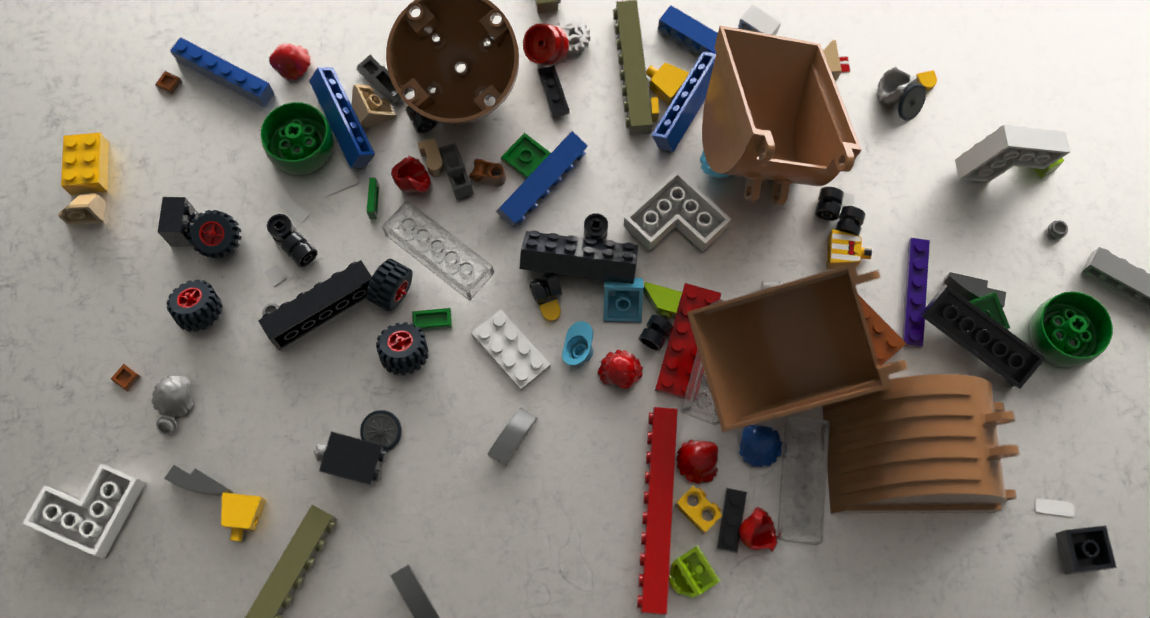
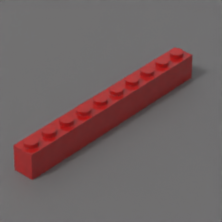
M654 407L652 413H649L648 424L652 425L651 432L647 434V444L651 445L650 452H646V464H649V472L645 471V484H648V492L644 491L643 504H647V511L643 512L642 524H646L645 532L641 533V545H644V553H640V566H643V574H639L638 587H642V595L637 597V608H641V614L667 615L678 409Z

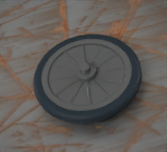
M916 83L909 86L901 96L898 104V114L901 119L911 120L921 111L926 99V90L922 84Z
M386 410L371 412L364 418L360 427L362 440L386 446V451L391 450L397 445L402 434L399 419L393 413Z

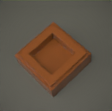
M164 71L155 85L157 88L172 95L182 80Z
M123 364L112 376L111 380L128 392L140 378V375Z

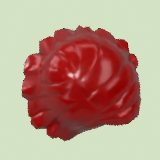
M284 43L275 48L269 57V64L286 80H297L308 70V67L311 65V57L308 55V50L303 49L302 46Z
M408 156L392 168L391 175L393 181L402 192L412 193L420 191L425 193L430 189V177L419 159Z
M616 350L615 353L609 352L601 360V366L597 372L603 384H614L622 389H629L642 377L643 366H641L639 359L633 353L630 354L626 350Z
M693 440L682 444V447L677 451L678 455L676 458L678 462L677 469L680 470V474L684 475L689 482L697 484L712 482L713 477H716L718 472L716 467L718 462V446L710 441Z
M756 507L753 513L743 521L739 530L740 538L748 549L755 551L769 549L771 552H774L778 543L776 529L773 526L772 518L764 509Z

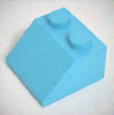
M634 278V284L604 280L603 321L642 322L643 278Z

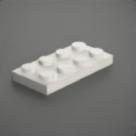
M501 309L471 332L477 342L521 391L551 367V364Z

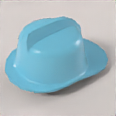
M576 322L568 329L562 352L563 361L568 365L583 366L593 356V330L587 322Z

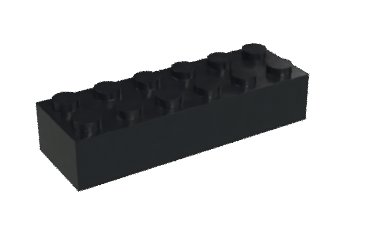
M534 230L526 231L521 247L519 269L634 284L639 245L629 242L617 243L612 240L601 241L594 238H578L574 235L546 234Z
M362 260L353 262L345 270L334 273L328 280L317 283L311 290L298 294L294 300L281 304L277 310L264 314L258 322L269 340L280 351L367 299V288L372 276Z
M947 285L942 286L919 315L1019 389L1022 388L1046 359L1042 354Z

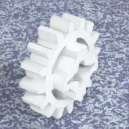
M566 18L565 23L559 21V27L564 30L569 40V55L572 52L578 55V50L584 52L585 47L589 46L591 37L590 29L586 28L587 24L581 25V20L579 19L575 22L574 18L571 21H568Z

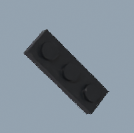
M555 65L537 69L552 118L570 114Z
M730 488L726 489L716 549L733 553L738 552L739 530L743 521L747 492Z

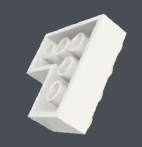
M1004 124L992 134L987 135L985 139L974 144L968 151L963 152L961 156L955 159L959 180L990 182L1013 166L1045 169L1071 151L1066 132L1055 129L1045 130Z
M676 170L624 217L623 226L649 251L676 227L703 252L729 228L731 219L684 175Z
M100 464L81 500L44 485L22 524L91 555L105 559L145 482Z

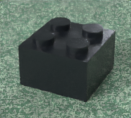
M162 197L158 233L170 246L193 247L189 242L192 239L188 237V232H191L189 225L194 224L192 219L194 217L198 218L197 214L199 213L186 197Z
M1106 526L1069 529L1055 533L1065 574L1117 568Z

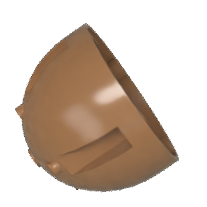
M414 0L400 13L392 26L387 41L386 62L391 82L399 96L408 106L430 120L444 124L459 125L481 120L505 102L517 79L519 49L514 31L508 19L490 0ZM414 9H420L418 17L411 16ZM498 15L502 18L499 24L492 23L495 16ZM435 37H439L437 42L434 41ZM486 41H490V45L485 46L484 44ZM460 64L466 66L465 71L462 73L457 72V66ZM432 88L436 89L434 93H430ZM414 91V97L407 99L406 93ZM494 97L495 104L487 106L485 102Z

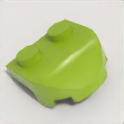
M699 546L678 557L671 564L669 581L672 588L680 595L696 597L721 582Z

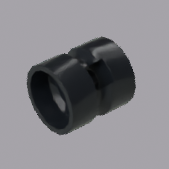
M410 106L406 107V113L410 120L414 121L413 126L417 133H427L437 126L438 122L422 116Z
M822 187L815 215L826 221L839 219L840 205H842L844 192L836 187Z
M854 206L843 207L839 216L840 221H838L835 230L859 236L866 216L865 212Z
M599 213L590 214L584 221V238L606 241L608 235V221L606 217Z
M276 214L267 222L268 232L280 246L289 235L297 232L289 217L284 214Z
M294 232L289 235L281 245L282 250L289 257H292V260L301 268L309 265L318 254L317 249L312 244H309L300 232Z
M554 273L544 275L543 279L536 278L529 281L532 295L537 304L547 301L548 297L555 298L562 295L559 281Z
M651 315L646 324L648 328L643 329L639 336V341L650 349L660 351L665 343L664 337L669 336L673 325L661 316Z

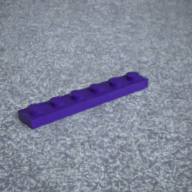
M910 238L902 334V339L906 342L904 346L921 349L924 343L925 319L919 315L926 308L930 240Z

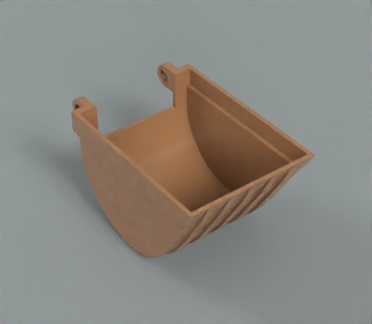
M719 26L714 47L716 57L702 118L703 150L710 168L716 173L745 177L747 179L745 187V198L747 201H757L760 196L762 181L772 180L774 182L772 201L778 205L785 204L791 183L823 186L832 181L840 171L849 172L854 165V160L862 149L820 43Z
M853 263L687 312L722 432L891 388L888 375L908 369L906 360L882 366L879 365L855 286L881 278L878 270L858 275Z
M930 374L889 379L891 388L822 406L831 514L995 513L1002 510L1001 504L1007 500L1017 499L1016 490L1005 489L1001 459L1020 455L1018 445L999 446L997 425L1015 421L1014 412L1005 411L1004 403L993 401L992 386L988 380L958 374Z

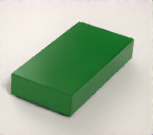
M369 178L366 211L369 219L377 218L380 186L376 178Z
M450 308L412 311L413 324L419 327L421 331L452 328Z

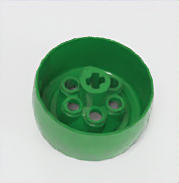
M302 102L283 104L269 113L261 127L262 147L268 159L284 173L291 175L313 173L326 164L333 152L334 139L332 129L325 116L310 104ZM307 141H313L311 145H306ZM284 143H288V146L284 148ZM296 148L301 149L298 153L294 152Z
M1063 292L1049 298L1038 307L1029 323V337L1034 349L1046 357L1045 360L1058 367H1079L1093 361L1105 351L1113 335L1111 317L1105 307L1092 296L1081 292ZM1056 319L1060 320V325L1055 323ZM1057 332L1062 334V339L1056 336ZM1070 340H1074L1076 345L1072 346Z

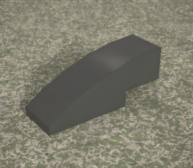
M371 54L357 65V71L388 100L396 104L402 99L391 82L388 70L381 66Z
M456 143L438 148L456 200L473 195L472 185Z
M949 272L944 278L943 282L968 301L996 292L1002 308L1005 306L1006 292L987 288L988 280Z
M520 407L489 450L488 456L506 467L537 417Z
M173 465L164 478L183 489L199 494L222 496V493L233 494V491L196 468L189 474Z
M409 564L390 575L414 618H440Z

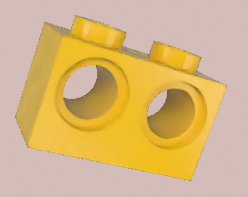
M692 486L674 506L704 535L723 515L720 513L721 509L716 503H710L705 498L707 495L701 488L698 487L696 489ZM687 498H696L698 505L690 506ZM707 511L711 513L712 520L705 521L702 518V512Z

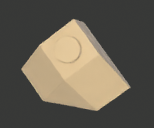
M354 84L351 105L362 127L372 128L397 116L390 101L385 97L381 99L374 94L375 90L368 85Z
M96 193L79 195L59 212L58 217L66 224L104 222L106 202Z

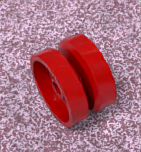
M535 24L526 31L523 38L525 56L536 64L556 65L563 61L569 49L567 34L562 28L555 25Z

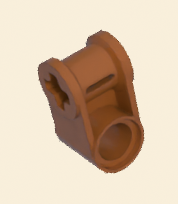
M482 159L474 160L473 171L469 174L471 180L494 186H501L505 183V171L501 164ZM496 173H500L497 177L493 176Z

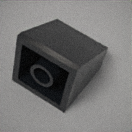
M331 431L319 471L375 485L381 477V463H384L387 457L386 446Z

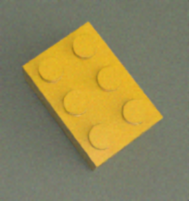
M101 132L63 136L61 186L70 195L108 192V140Z

